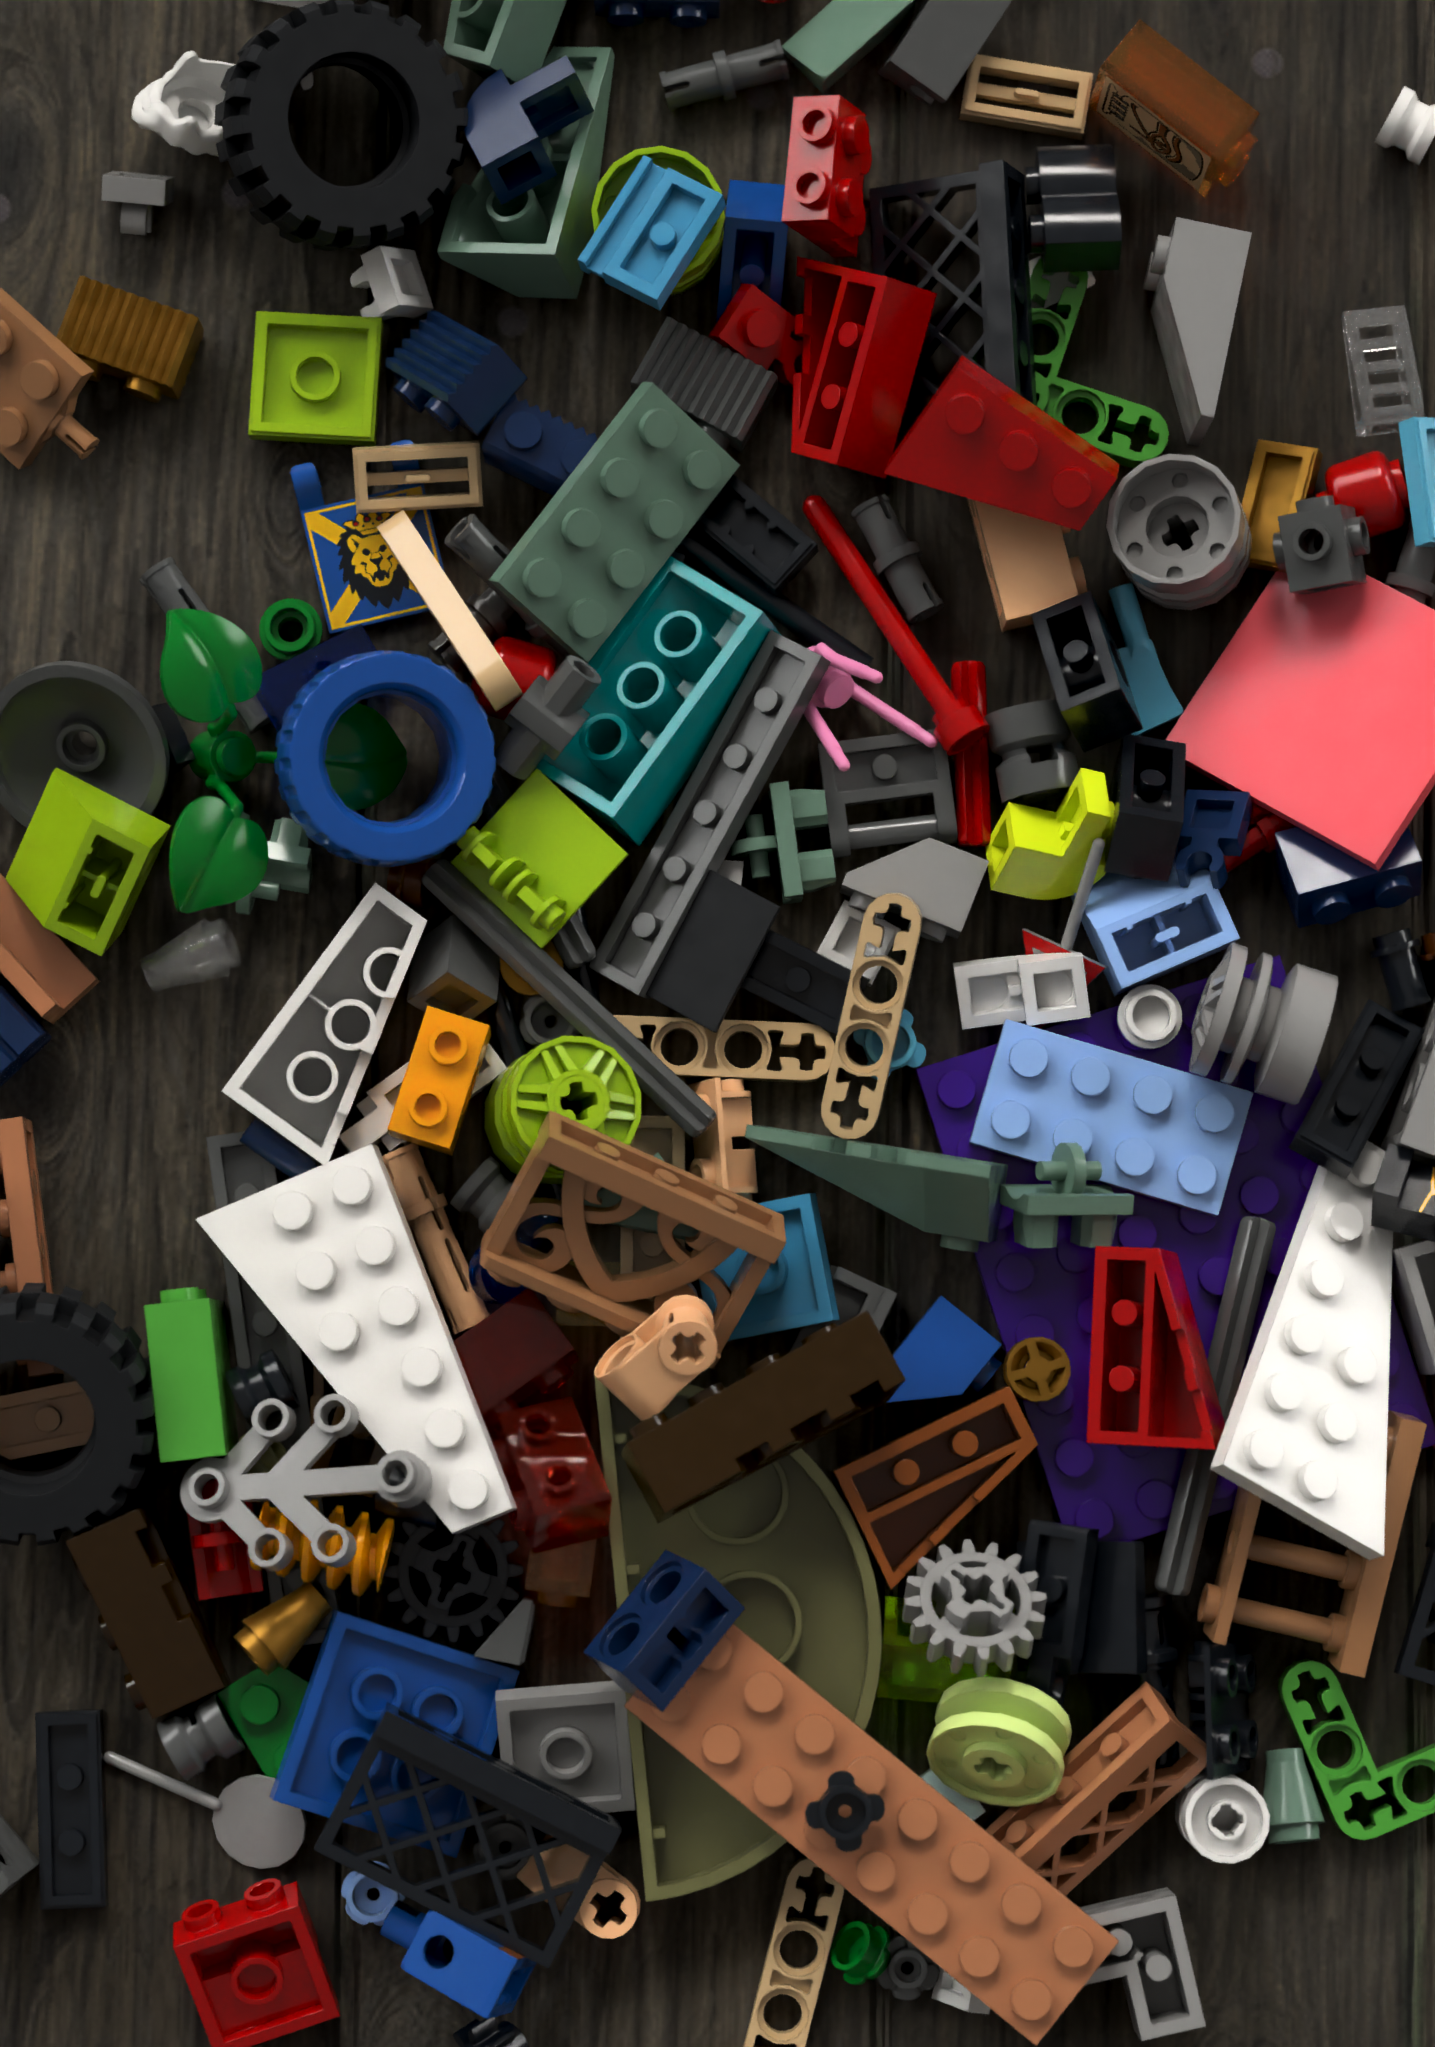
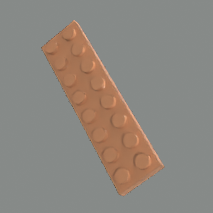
M734 1623L663 1712L633 1695L624 1705L637 1718L1035 2046H1037L1119 1942L1102 1925ZM836 1771L851 1773L854 1777L855 1785L867 1794H878L885 1805L883 1817L878 1821L870 1823L868 1829L862 1834L861 1846L851 1852L840 1850L836 1846L834 1837L830 1836L822 1828L814 1829L810 1827L805 1818L807 1805L821 1798L828 1789L829 1776ZM842 1805L838 1813L841 1817H849L851 1808L848 1805Z

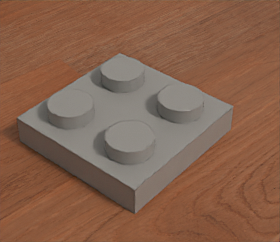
M614 1681L495 1690L501 1760L605 1813L635 1810L627 1708L624 1707L626 1695L621 1687ZM509 1814L505 1815L506 1821L519 1820Z

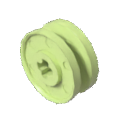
M977 1677L962 1680L943 1692L935 1714L936 1726L929 1739L926 1754L930 1769L944 1785L964 1797L989 1805L1009 1807L1037 1804L1056 1793L1064 1773L1063 1757L1070 1744L1072 1728L1069 1715L1055 1699L1033 1686L1007 1678Z

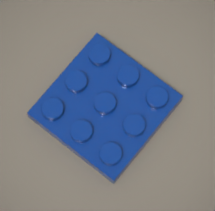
M334 1609L269 1797L274 1801L329 1818L387 1702L492 1755L498 1737L495 1690L514 1689L520 1671L516 1668L489 1659L475 1657L474 1654ZM380 1749L368 1772L376 1798L413 1786L406 1763ZM416 1768L420 1783L436 1778ZM363 1783L351 1806L368 1801ZM448 1784L424 1792L434 1827L471 1816L464 1791ZM416 1795L379 1807L388 1837L401 1839L427 1830ZM371 1810L343 1820L344 1823L378 1833ZM466 1828L438 1837L443 1854L457 1858ZM430 1840L415 1844L433 1851Z

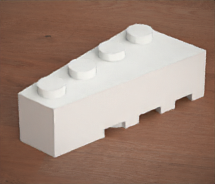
M375 882L222 1089V1092L322 1165L328 1163L427 920Z

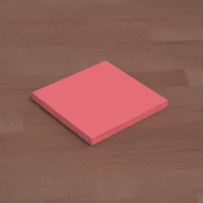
M1276 571L1165 740L1186 744V766L1231 791L1250 792L1253 803L1379 871L1435 785V610L1365 574L1367 583L1311 594H1298L1290 592L1287 573Z

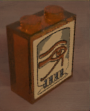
M1141 19L1138 20L1099 69L1089 107L1206 198L1218 182L1225 188H1228L1250 160L1248 154L1258 141L1251 133L1260 113Z

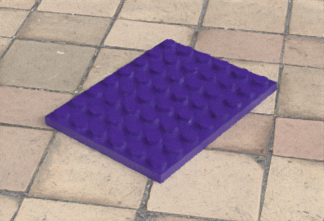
M1280 955L1273 957V973L1270 985L1281 989L1287 976ZM1256 963L1245 966L1243 977H1250ZM1208 978L1169 990L1177 998L1181 1006L1182 1023L1177 1035L1168 1044L1160 1048H1139L1125 1039L1117 1022L1119 1006L1093 1013L1089 1018L1071 1020L1042 1030L1201 1076L1189 1072L1192 1054L1191 1030ZM998 1044L915 1070L941 1154L1008 1164L1005 1184H1052L1051 1180L1037 1179L1035 1163L969 1144ZM1218 1051L1209 1073L1204 1078L1220 1082V1072L1225 1052ZM1245 1060L1238 1076L1228 1085L1254 1092L1256 1062ZM1316 1065L1305 1092L1296 1105L1253 1093L1218 1216H1210L1111 1186L1113 1193H1129L1134 1195L1133 1215H1117L1112 1246L1160 1248L1178 1254L1207 1359L1240 1221L1243 1217L1254 1216L1275 1223L1276 1232L1241 1380L1318 1164L1288 1148L1322 1086ZM1086 1180V1184H1103L1093 1180ZM1002 1205L997 1241H980L978 1252H973L1005 1355L1014 1344L1024 1339L1044 1337L1059 1344L1065 1350L1070 1360L1071 1374L1068 1384L1058 1396L1048 1401L1038 1402L1020 1399L1025 1418L1038 1443L1035 1449L1059 1523L1099 1529L1098 1541H1134L1167 1530L1186 1449L1086 1443L1095 1248L1082 1247L1070 1242L1072 1215H1059L1056 1247L1027 1248L1014 1242V1210ZM1391 1295L1388 1410L1415 1416L1427 1424L1421 1447L1423 1449L1435 1445V1426ZM1219 1474L1208 1517L1233 1509L1238 1485Z

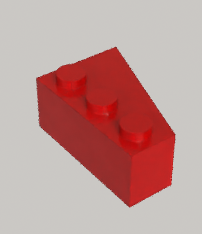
M797 256L796 276L805 278L804 314L795 315V335L803 337L802 373L793 374L791 453L886 479L887 474L883 473L893 454L937 293L887 276Z
M1095 1246L1086 1443L1217 1450L1225 1422L1178 1254L1160 1248Z

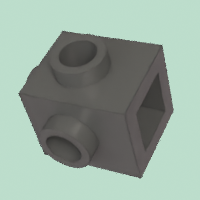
M1333 495L1319 496L1295 502L1297 513L1278 516L1280 532L1273 534V551L1278 568L1281 571H1287L1291 593L1311 594L1367 583L1362 555L1370 553V537L1366 521L1363 516L1356 517L1355 507L1342 504L1335 505ZM1323 537V546L1320 549L1319 544Z

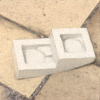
M1082 952L1016 955L953 963L962 1030L1004 1024L1006 1019L1015 1022L1026 1021L1027 1025L1032 1026L1091 1017Z

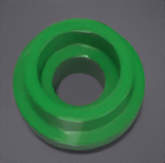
M288 598L275 602L264 612L259 624V635L264 648L271 656L284 662H299L310 657L318 649L323 637V626L317 611L310 604L299 599ZM290 621H296L303 626L302 636L294 642H287L280 637L282 626Z

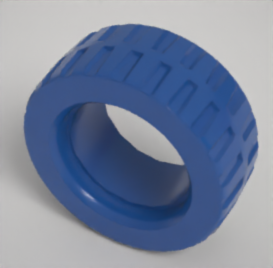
M383 650L360 653L341 659L317 673L309 682L303 685L282 717L283 725L281 730L277 732L275 741L277 758L274 760L275 773L278 775L280 783L278 789L281 798L286 801L290 809L289 814L294 822L306 831V836L315 844L321 845L329 853L337 857L377 867L402 866L431 858L445 851V848L457 843L466 835L467 828L477 822L483 812L482 807L485 801L490 798L497 758L494 756V745L496 743L494 733L490 730L487 721L488 715L483 705H480L475 699L474 692L467 683L458 680L453 671L444 665L433 663L430 658L418 654L405 653L404 651ZM372 696L396 699L417 711L433 731L440 756L437 781L426 801L407 817L391 822L368 820L349 809L331 787L325 765L328 736L340 715L359 700Z

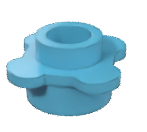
M906 1009L903 1010L889 1076L892 1071L904 1066L911 1068L919 1067L926 1057L924 1045L916 1041L915 1033L911 1028L913 1016ZM870 1029L854 1031V1041L858 1045L863 1046L868 1059L867 1065L876 1063L883 1053V1043L879 1035ZM870 1076L871 1078L878 1080L877 1076Z

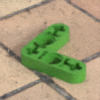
M1040 258L1030 278L1031 303L1035 302L1044 308L1050 290V281L1042 278V275L1053 276L1055 272L1043 273ZM1087 271L1069 272L1068 281L1075 284L1076 288H1064L1056 312L1050 309L1032 308V325L1044 324L1050 327L1057 337L1055 350L1043 356L1034 355L1037 407L1063 424L1062 411L1067 405L1074 402H1085L1090 405L1096 412L1097 424L1090 432L1077 435L1120 465L1136 468L1143 461L1161 456L1168 443L1169 430L1166 421L1160 413L1149 407L1057 377L1087 288L1089 276ZM1057 313H1068L1069 315L1067 319H1063ZM1036 371H1048L1049 375L1045 378ZM1109 411L1119 414L1114 425L1116 428L1133 431L1137 423L1147 425L1149 427L1147 436L1155 440L1156 445L1145 444L1141 452H1135L1129 449L1131 439L1114 431L1110 437V444L1099 441L1108 424Z
M1308 1659L1294 1661L1284 1669L1279 1677L1277 1688L1281 1704L1300 1748L1304 1749V1757L1329 1815L1340 1831L1353 1839L1368 1840L1435 1812V1793L1427 1801L1418 1803L1409 1800L1402 1788L1404 1775L1414 1766H1427L1435 1774V1743L1376 1768L1340 1683L1333 1671L1318 1661ZM1302 1672H1306L1310 1678H1322L1324 1680L1325 1687L1317 1692V1698L1322 1710L1329 1713L1337 1707L1340 1718L1320 1721L1307 1732L1303 1721L1316 1719L1306 1700H1294L1292 1691L1300 1686L1298 1675ZM1342 1731L1351 1740V1757L1341 1767H1326L1321 1763L1317 1755L1318 1742L1327 1732ZM1388 1777L1390 1794L1402 1808V1812L1392 1816V1807L1385 1803L1373 1808L1369 1812L1371 1823L1363 1827L1355 1819L1346 1820L1344 1812L1352 1807L1350 1796L1358 1792L1366 1800L1380 1797L1386 1793L1378 1785V1782Z

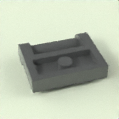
M929 729L926 731L934 735L933 732L935 729ZM906 733L838 741L850 762V769L845 772L838 769L822 743H818L817 751L822 789L825 791L828 813L829 847L832 849L834 858L851 856V850L917 842L929 837L945 844L958 843L948 756L939 741L935 747L930 748ZM932 796L934 814L852 825L847 824L845 807Z

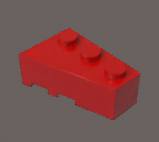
M961 355L890 457L883 474L1080 531L1117 480L1119 463Z

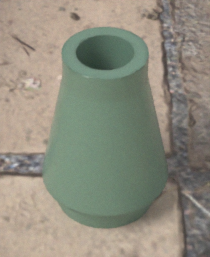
M1285 1748L1265 1751L1266 1771L1263 1798L1270 1814L1269 1833L1267 1835L1268 1844H1293L1320 1840L1319 1824L1325 1823L1305 1763L1304 1749Z

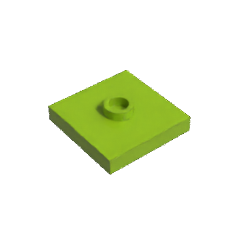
M256 311L248 428L250 440L376 446L384 325L382 318Z

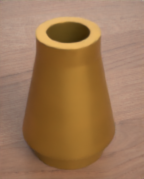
M304 1583L297 1590L242 1620L245 1627L233 1637L251 1660L268 1676L278 1666L285 1670L321 1620L333 1609L311 1583Z

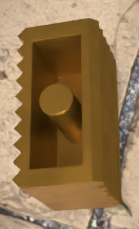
M80 276L57 338L94 371L89 380L99 382L104 373L126 381L123 387L126 392L143 400L158 403L162 394L177 400L180 398L182 388L186 383V378L194 362L195 354L203 338L204 329L199 318L193 314H187L168 305H162L157 301H151L134 293L114 288L109 284H103L86 276Z

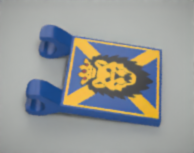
M406 439L394 442L391 445H408L414 443L411 440ZM418 460L392 461L394 471L420 469ZM303 463L292 467L290 473L329 634L333 635L430 612L376 528L400 511L356 513L355 498L325 505L319 475L313 463ZM424 483L400 484L396 489L371 494L368 497L426 494ZM430 509L404 511L444 571Z

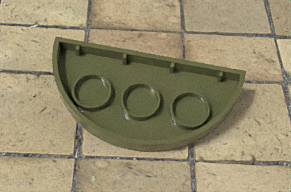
M594 1376L617 1609L665 1550L705 1568L745 1607L734 1622L738 1628L865 1731L871 1716L879 1681L882 1650L881 1610L875 1576L865 1543L849 1509L832 1482L814 1460L801 1448L668 1519L657 1523L621 1455L627 1442L633 1440L629 1430L643 1421L632 1413ZM692 1384L686 1385L661 1412L665 1413L668 1420L690 1408L687 1400L704 1390V1388ZM625 1692L627 1702L632 1695ZM627 1709L646 1902L679 1897L714 1886L751 1868L773 1854L787 1842L769 1825Z

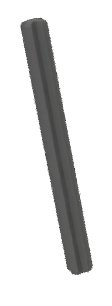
M443 858L431 865L421 879L422 884L583 1036L591 1037L614 1048L632 1067L639 1088L686 1133L696 1138L713 1123L716 1113L704 1100L543 949L531 940L447 859Z
M1254 1216L1243 1217L1239 1224L1207 1359L1225 1424L1239 1388L1276 1232L1275 1223ZM1186 1449L1154 1582L1155 1588L1161 1592L1177 1596H1187L1191 1591L1218 1477L1216 1472L1210 1470L1216 1450Z

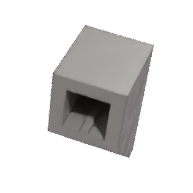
M929 837L847 872L840 893L850 896L851 899L848 906L858 910L859 908L866 910L868 905L877 897L886 893H902L909 896L919 906L922 914L920 936L934 942L943 943L946 935L958 939L989 861ZM891 903L888 912L902 917V906ZM877 913L875 917L884 919L886 913ZM911 920L907 928L908 930L911 928Z

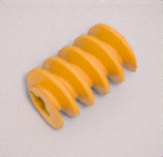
M312 1498L310 1502L319 1510L318 1499ZM264 1501L259 1520L266 1528H274L289 1537L294 1548L292 1560L284 1569L276 1571L278 1576L286 1577L298 1561L300 1562L301 1579L304 1583L310 1584L313 1582L321 1569L325 1568L328 1589L336 1590L339 1588L345 1577L349 1574L351 1575L352 1592L355 1596H362L372 1581H376L378 1593L395 1531L393 1518L388 1517L379 1531L372 1533L370 1530L369 1512L362 1511L352 1527L345 1526L344 1506L337 1504L327 1519L331 1523L338 1524L351 1532L356 1540L357 1547L353 1559L348 1564L334 1568L318 1560L312 1552L311 1541L277 1507H269V1501ZM341 1535L332 1536L327 1541L325 1546L327 1556H333L340 1551L343 1544ZM278 1539L270 1540L265 1544L262 1551L264 1560H269L272 1555L274 1557L279 1551ZM250 1559V1566L253 1570L260 1571L263 1569Z

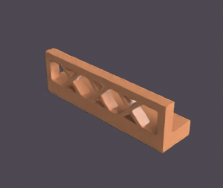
M0 873V972L42 1018L54 1024L100 981L56 933L41 925Z
M1145 1682L1063 1757L1064 1773L1054 1795L1037 1804L1009 1807L985 1830L1066 1896L1207 1766L1206 1743L1177 1719L1161 1693L1148 1682ZM1176 1741L1188 1750L1172 1767L1155 1769L1156 1759ZM1137 1790L1136 1800L1125 1810L1108 1813L1109 1803L1118 1794ZM1090 1834L1089 1843L1077 1854L1060 1856L1061 1847L1073 1836Z

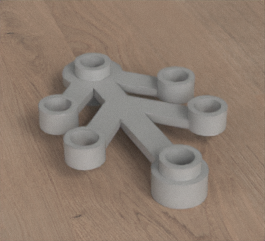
M329 1394L321 1398L315 1406V1423L268 1473L247 1474L273 1442L286 1440L292 1435L296 1427L294 1411L282 1401L270 1398L263 1400L255 1407L251 1418L253 1427L234 1446L228 1455L223 1459L205 1458L189 1468L181 1482L180 1499L186 1512L196 1520L207 1524L224 1521L248 1545L250 1559L256 1565L267 1571L276 1572L284 1569L292 1560L293 1544L289 1537L274 1528H266L244 1503L271 1501L311 1541V1549L314 1556L326 1565L338 1568L345 1566L353 1559L357 1547L356 1540L351 1532L338 1524L331 1523L306 1498L379 1493L382 1498L394 1506L400 1508L414 1507L421 1503L430 1492L432 1474L428 1465L409 1451L397 1450L385 1455L378 1465L309 1470L338 1438L352 1433L358 1424L359 1413L356 1406L342 1395ZM337 1406H344L345 1416L343 1420L335 1426H329L328 1415L330 1411ZM280 1410L282 1412L281 1424L276 1429L268 1431L266 1429V1419L272 1412ZM398 1466H406L407 1476L404 1482L398 1486H391L389 1482L391 1472ZM211 1479H217L219 1484L217 1493L212 1498L204 1500L202 1491L205 1485ZM341 1535L343 1540L342 1548L337 1554L327 1556L325 1551L327 1541L332 1536ZM278 1539L279 1551L277 1555L271 1560H264L262 1551L265 1544L270 1540Z

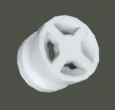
M1404 86L1375 143L1385 148L1395 145L1406 152L1408 160L1419 165L1435 137V104L1429 106L1419 101L1416 91Z

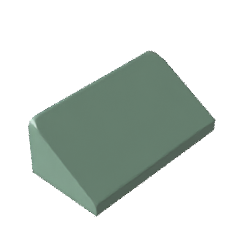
M832 0L782 45L783 52L808 80L824 94L914 13L916 0Z

